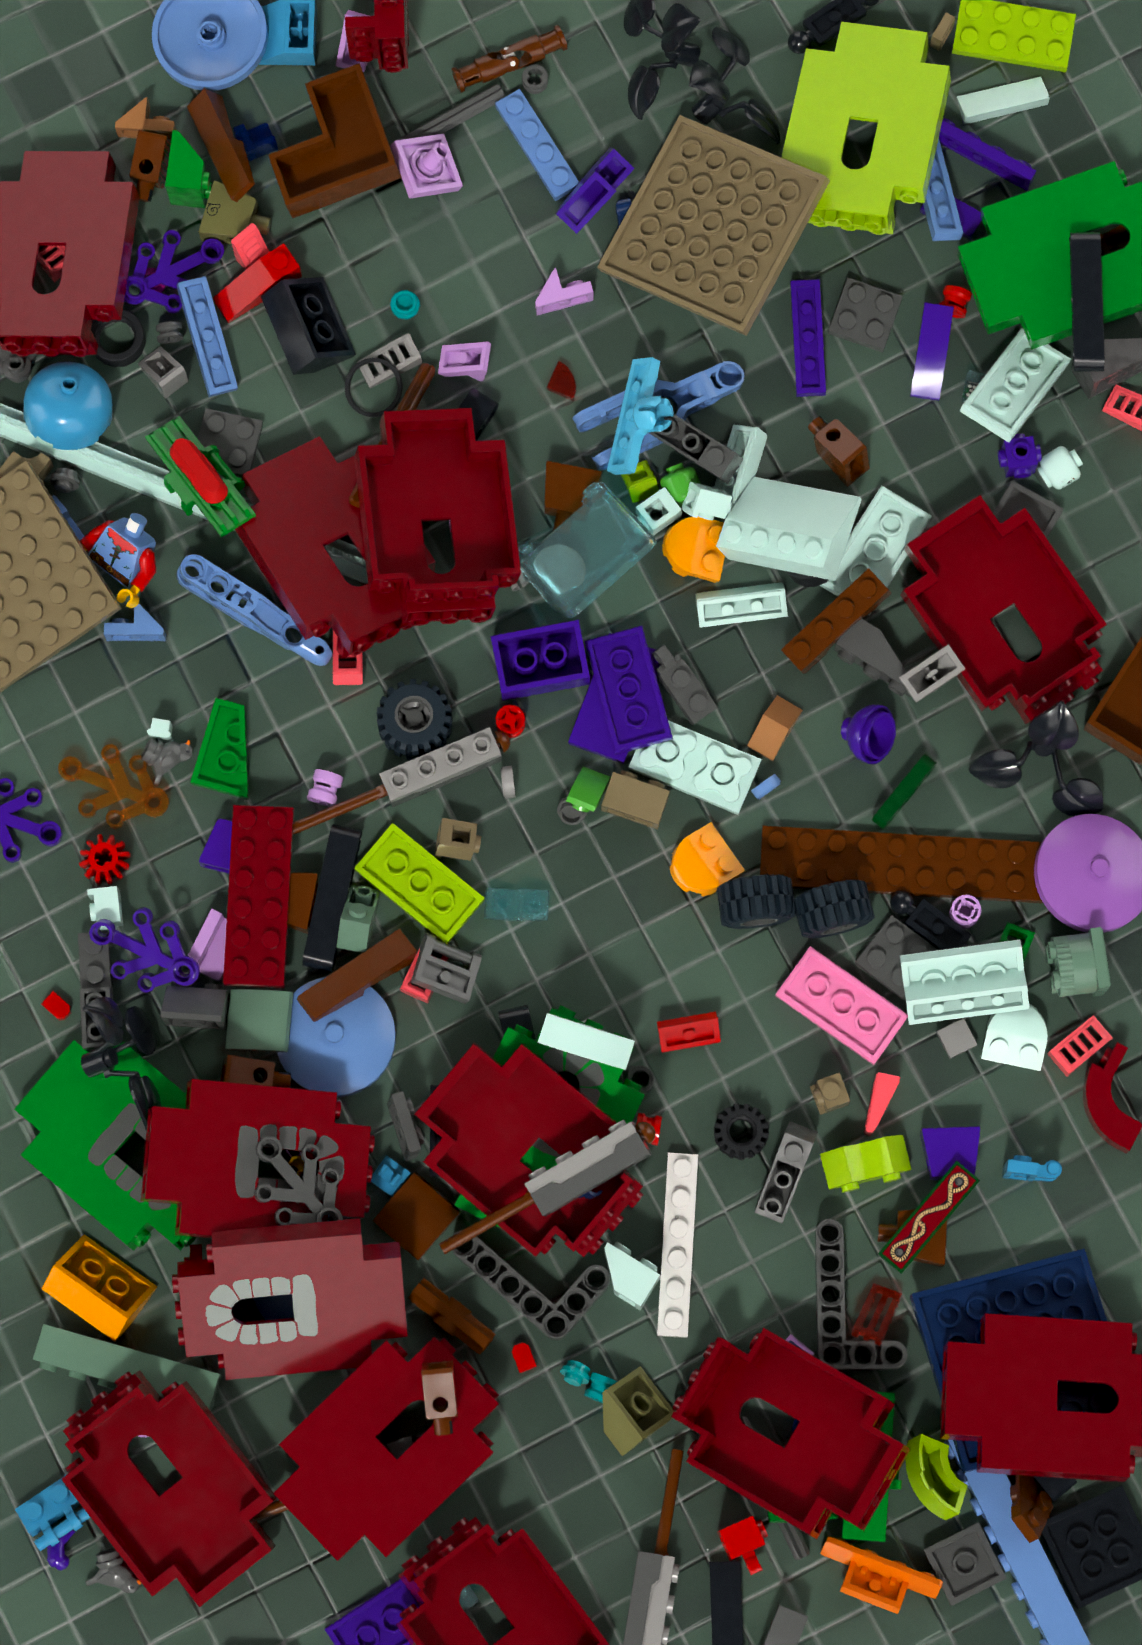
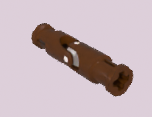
M556 25L552 31L539 36L534 34L503 47L497 52H491L475 58L474 62L459 69L453 67L451 72L459 91L462 93L466 87L479 82L484 84L494 80L507 72L515 71L545 59V55L559 49L567 50L568 46L560 26ZM522 50L525 52L520 59H518L514 53L515 51Z

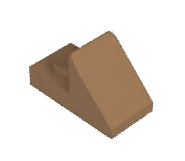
M148 97L140 101L115 122L117 135L123 138L137 139L138 130L165 135L171 140L172 131L177 129L175 122L167 117L155 116L153 119H149L150 103Z

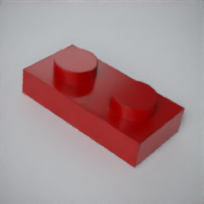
M716 1011L657 1022L662 1053L721 1042Z

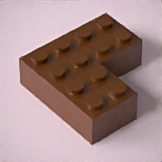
M360 63L305 83L323 134L268 155L286 207L292 218L402 178Z
M1142 637L1083 729L1141 766Z

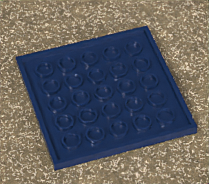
M1085 1249L912 1293L909 1296L940 1399H942L943 1346L947 1342L980 1344V1319L985 1313L1107 1321ZM1058 1381L1057 1410L1110 1413L1117 1406V1394L1107 1384ZM953 1440L963 1473L977 1470V1441Z

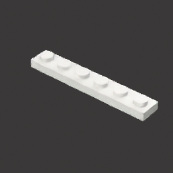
M668 1153L657 1336L688 1338L698 1154Z

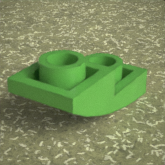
M583 766L566 801L572 803V807L578 811L589 812L590 810L594 812L599 806L611 777Z

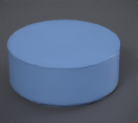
M773 774L752 789L751 792L756 799H761L778 787L781 781L776 774Z

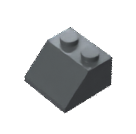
M175 982L174 986L166 987L160 1016L166 1026L226 1030L229 993L227 990H222V985L205 984L204 988H192L193 984L182 986Z

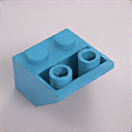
M278 0L262 6L268 24V43L264 56L258 65L315 66L317 35L316 0Z

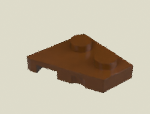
M1014 1475L1016 1477V1484L1010 1487V1497L1012 1500L1011 1518L1027 1541L1031 1543L1040 1538L1054 1505L1050 1496L1045 1491H1042L1032 1476Z

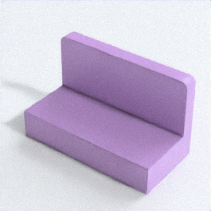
M211 909L188 956L197 961L201 974L220 981L224 974L227 919L224 918L222 913Z

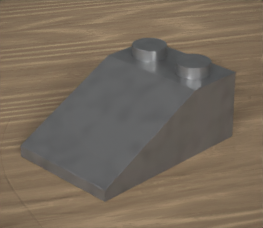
M1142 338L1104 339V371L1074 372L1072 366L1071 370L1088 399L1142 372Z

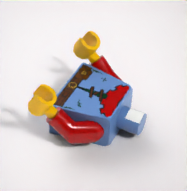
M132 513L129 519L123 517L117 521L108 520L94 527L80 540L85 551L89 552L88 555L92 562L127 588L118 592L117 601L124 603L130 595V600L126 604V607L134 608L139 604V596L137 594L139 591H144L156 573L154 553L156 542L153 537L144 531L147 520L138 513Z

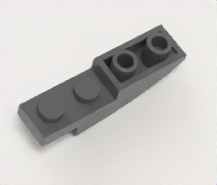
M101 931L105 935L109 934L108 931ZM89 932L78 933L83 1049L99 1048L106 1041L101 1036L92 1018L83 1010V1007L99 997H109L114 1000L113 976L110 971L112 966L110 942L106 945H97L91 940Z

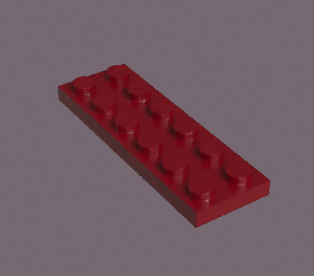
M233 805L224 985L285 987L294 823L293 807Z

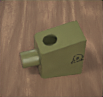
M213 181L198 232L203 242L213 238L219 240L222 244H231V240L251 223L257 226L260 234L268 235L272 219L257 215L259 206L257 199L245 194L238 202L232 201L224 184Z

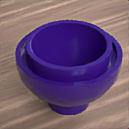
M868 705L858 710L853 717H847L842 723V738L848 742V746L855 757L864 763H879L890 752L894 744L896 735L895 721L891 711L886 706Z

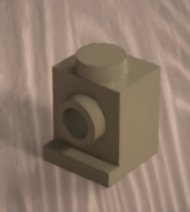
M442 818L437 831L434 857L440 859L441 856L471 861L473 853H479L481 836L476 835L477 824Z
M840 1072L817 1080L815 1085L810 1086L820 1115L848 1106L850 1103Z

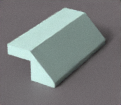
M1020 939L900 955L909 1025L1029 1009L1028 988Z

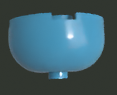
M64 361L50 364L37 372L26 388L23 408L26 426L35 438L38 436L42 440L53 444V448L78 450L88 447L99 440V437L110 426L112 421L113 401L108 384L97 371L82 363Z

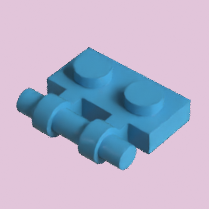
M1014 1155L1013 1159H1008L1003 1165L1002 1178L1031 1182L1033 1180L1052 1182L1061 1174L1062 1166L1055 1160H1050L1045 1165H1040L1039 1163L1032 1162V1157Z
M61 1479L15 1509L32 1537L41 1531L44 1535L34 1541L39 1551H42L49 1545L55 1546L60 1542L59 1539L73 1529L75 1531L79 1530L84 1526L83 1522L91 1518L84 1508L75 1512L74 1509L81 1504ZM66 1515V1520L52 1528L51 1525Z

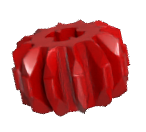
M102 834L97 835L98 844L94 845L90 839L86 841L90 851L83 849L80 851V854L88 859L79 862L81 868H88L84 874L87 879L95 875L94 882L100 885L105 877L107 884L112 885L113 875H116L120 880L124 878L119 869L129 870L130 865L123 860L131 856L129 851H122L125 847L123 841L115 844V836L110 835L105 842ZM108 854L111 862H105L104 866H102L99 857L104 858Z

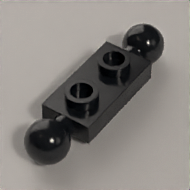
M879 0L831 1L803 20L802 25L806 31H795L789 36V49L793 53L803 54L806 48H810L812 40L815 41L818 47H821L839 34L841 22L856 23L866 16L867 11L863 6H873Z
M900 890L891 896L890 906L892 910L898 914L907 913L910 915L905 925L937 949L944 950L974 946L966 943L971 937L969 932L925 899L916 906L912 895L907 891Z

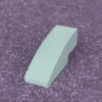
M547 1013L537 1043L626 1070L635 1041Z

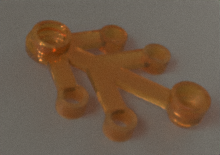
M108 744L101 751V756L109 764L115 780L83 768V765L76 757H65L59 763L58 770L65 781L75 782L81 780L109 791L94 799H84L79 803L78 810L84 818H92L96 815L97 810L126 798L137 803L121 811H109L106 815V822L109 827L119 829L124 825L125 821L143 813L149 817H159L168 809L169 798L165 791L153 786L147 772L148 765L146 762L143 761V767L139 770L133 768V763L136 760H141V755H135L129 760V768L134 774H137L143 791L130 786L119 760L120 752L115 745ZM110 749L116 751V755L112 759L105 757L106 752ZM68 767H77V772L74 775H68L66 773ZM152 798L160 800L159 805L155 808L149 806V801ZM85 804L93 805V810L90 813L82 811ZM112 815H119L121 817L119 823H110Z

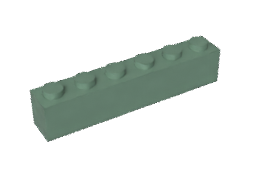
M43 1324L33 1356V1360L40 1362V1369L54 1373L57 1372L58 1368L69 1371L68 1377L86 1381L87 1376L99 1379L97 1385L110 1389H115L116 1384L114 1382L129 1371L133 1375L141 1371L162 1399L164 1396L161 1392L176 1381L178 1385H181L187 1381L210 1411L213 1409L222 1375L46 1324Z

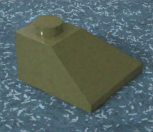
M641 1366L602 1392L604 1433L622 1456L673 1419L671 1417L673 1414L672 1407Z

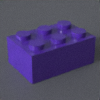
M579 620L491 636L502 701L590 685V675Z

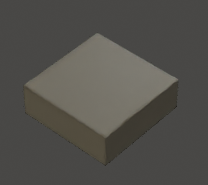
M947 12L945 13L932 35L930 47L937 51L942 49L954 28V16Z

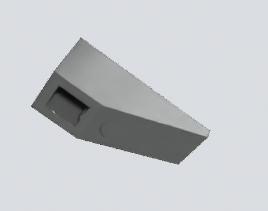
M675 414L673 417H664V420L672 421L666 430L649 433L727 484L743 461V458L736 452Z
M861 619L839 638L835 651L838 652L837 656L842 661L850 665L856 663L864 668L862 671L865 675L874 680L882 679L889 684L888 688L897 695L903 696L906 694L911 697L899 680V677L907 672L880 629Z
M789 1121L754 1213L783 1224L817 1136V1131Z

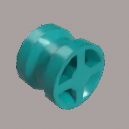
M592 1372L590 1376L591 1385L590 1388L585 1390L584 1396L603 1403L602 1392L618 1381Z

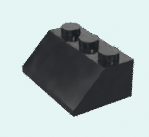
M323 277L284 279L261 296L293 375L315 373L356 355Z

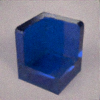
M244 123L233 127L235 138L243 141L248 161L278 150L275 136L272 135L267 123L246 130Z

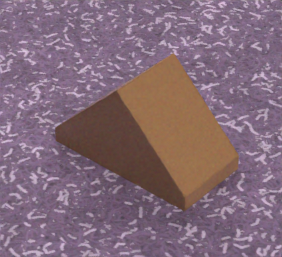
M777 695L763 714L747 747L774 761L803 710Z

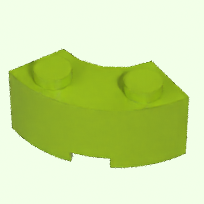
M903 1135L886 1136L859 1144L843 1146L820 1154L828 1188H841L842 1193L860 1189L859 1184L883 1178L884 1183L893 1182L901 1179L900 1173L912 1170Z
M923 1434L908 1440L907 1447L910 1449V1452L905 1459L906 1471L911 1487L918 1499L928 1510L944 1520L959 1515L968 1485L960 1481L951 1470L948 1460L949 1445Z

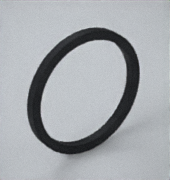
M367 358L361 360L351 368L346 377L345 395L347 401L356 412L364 416L380 417L384 411H392L402 396V378L395 366L384 359ZM372 362L382 363L389 367L396 377L398 386L397 394L392 404L383 411L375 413L360 409L354 403L350 394V382L354 373L361 366Z

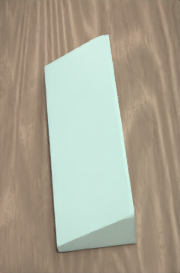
M1041 77L956 97L964 125L1048 105L1050 99Z
M733 424L726 447L741 456L743 461L728 484L717 478L714 488L721 489L732 496L731 510L753 476H756L767 440V434L758 427Z
M782 582L695 594L700 628L788 617L785 587Z

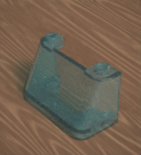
M594 482L583 491V505L542 542L536 541L532 543L527 541L518 548L520 567L523 574L553 611L567 618H572L582 612L642 559L657 543L651 532L603 482Z

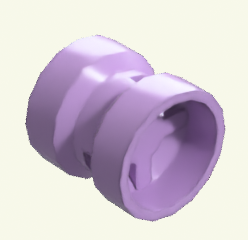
M316 769L313 775L314 786L309 789L307 799L323 806L331 807L336 805L338 799L336 792L342 786L344 778L333 772Z
M961 895L952 903L949 917L963 929H969L978 921L981 914V905L975 897Z

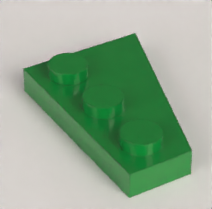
M215 698L190 781L191 785L249 800L244 705Z

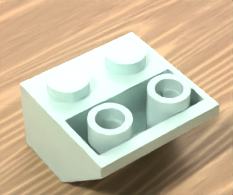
M607 1242L604 1247V1254L614 1295L641 1310L660 1279V1274L657 1273L658 1267L645 1258H642L640 1262L632 1258L631 1250L619 1242H615L614 1246Z

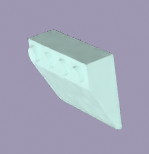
M753 476L726 517L716 547L728 560L835 581L862 499L858 496Z

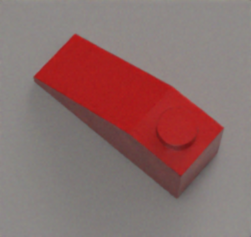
M283 243L259 258L212 299L226 321L230 323L262 303L261 296L281 280L302 278L300 266Z

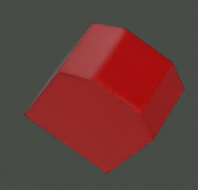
M54 991L41 1003L58 1020H66L71 1014V1006Z
M523 1342L514 1345L511 1352L519 1373L536 1368L537 1365L529 1345Z

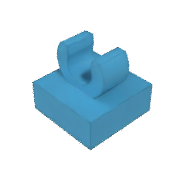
M386 1155L372 1174L371 1183L393 1197L408 1180L411 1172Z

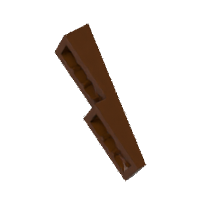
M204 88L187 106V109L231 200L238 202L255 185L243 141L233 136L223 97Z
M398 929L297 997V1001L312 1021L316 1022L363 996L365 989L412 964L417 950L404 933Z

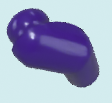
M74 1530L59 1539L60 1542L55 1546L49 1545L47 1547V1561L51 1567H55L59 1571L66 1569L69 1565L70 1559L65 1555L64 1545L73 1536Z

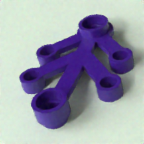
M168 230L162 238L164 246L156 272L145 277L148 261L154 257L155 248L148 242L140 244L137 249L138 260L134 273L128 276L124 301L137 305L147 300L164 306L169 313L179 312L182 308L179 295L171 294L168 296L151 288L162 284L177 289V283L187 281L177 277L178 275L204 262L208 264L219 262L224 254L223 244L217 239H207L203 242L199 252L170 265L175 248L178 247L181 241V236L175 230ZM172 235L176 238L177 242L170 244L167 242L166 237ZM148 248L151 251V255L148 257L143 256L141 249ZM209 248L215 250L216 256H207L206 250ZM136 286L139 289V294L132 295L129 292V287ZM171 299L177 300L179 307H170L168 301Z
M2 778L0 779V788L4 783L11 785V789L6 793L0 790V796L7 798L14 794L15 785L10 779ZM30 788L24 795L0 805V843L3 847V856L8 862L14 863L19 861L22 852L19 846L14 844L6 826L37 836L41 843L48 847L56 846L62 839V830L53 821L38 824L12 815V813L25 807H38L41 805L43 796L36 788ZM31 793H37L39 795V798L36 802L28 801V797ZM49 830L56 832V836L52 840H47L45 837ZM11 848L17 849V855L13 858L7 857V851Z
M146 907L139 908L132 918L134 924L139 927L145 944L117 931L115 925L107 919L96 921L90 928L89 935L95 944L106 945L112 942L141 956L129 961L117 960L110 969L114 978L121 980L130 973L156 964L168 969L156 975L149 972L144 973L137 982L138 988L142 992L149 993L155 987L172 981L182 986H188L193 984L200 975V967L197 961L192 957L186 956L178 938L180 927L175 921H166L160 927V935L164 940H167L172 957L162 952L151 925L153 914ZM139 913H143L146 915L147 922H143L139 919ZM101 926L108 928V935L101 932ZM166 926L173 928L174 935H169L166 932ZM117 965H121L124 967V974H121L117 971ZM181 966H187L190 969V974L183 973ZM144 978H147L152 982L151 987H147L144 984Z

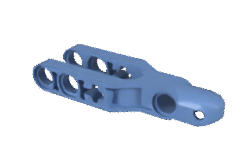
M724 361L677 383L657 380L653 396H663L674 401L678 408L675 415L686 420L689 415L739 390L744 383V372L737 363ZM625 391L590 406L573 416L572 419L578 431H588L619 417ZM647 433L642 440L639 454L663 442ZM612 447L592 457L598 471L608 468Z
M191 554L182 560L176 573L178 583L182 587L245 627L264 635L284 649L295 652L310 663L318 666H325L329 663L333 653L327 643L320 637L315 636L305 640L291 616L278 608L265 596L200 555ZM185 567H194L198 571V576L192 577L188 575ZM217 582L221 584L224 592H215L212 590L210 583ZM232 591V592H234L235 594L232 595V597H231V599H230V601H229V600H227L226 598H227V596L229 595V593ZM241 599L246 601L244 608L238 606ZM289 628L296 629L300 633V641L297 643L289 642L285 636L286 630ZM315 649H319L321 654H317Z

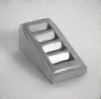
M409 333L361 359L384 358L395 366L399 374L422 364L421 355ZM404 347H406L410 355L407 359H405L401 351ZM394 352L400 362L397 365L394 364L390 356ZM372 362L379 373L376 377L373 376L368 366L371 363H367L359 368L370 389L395 377L390 368L384 371L381 363Z

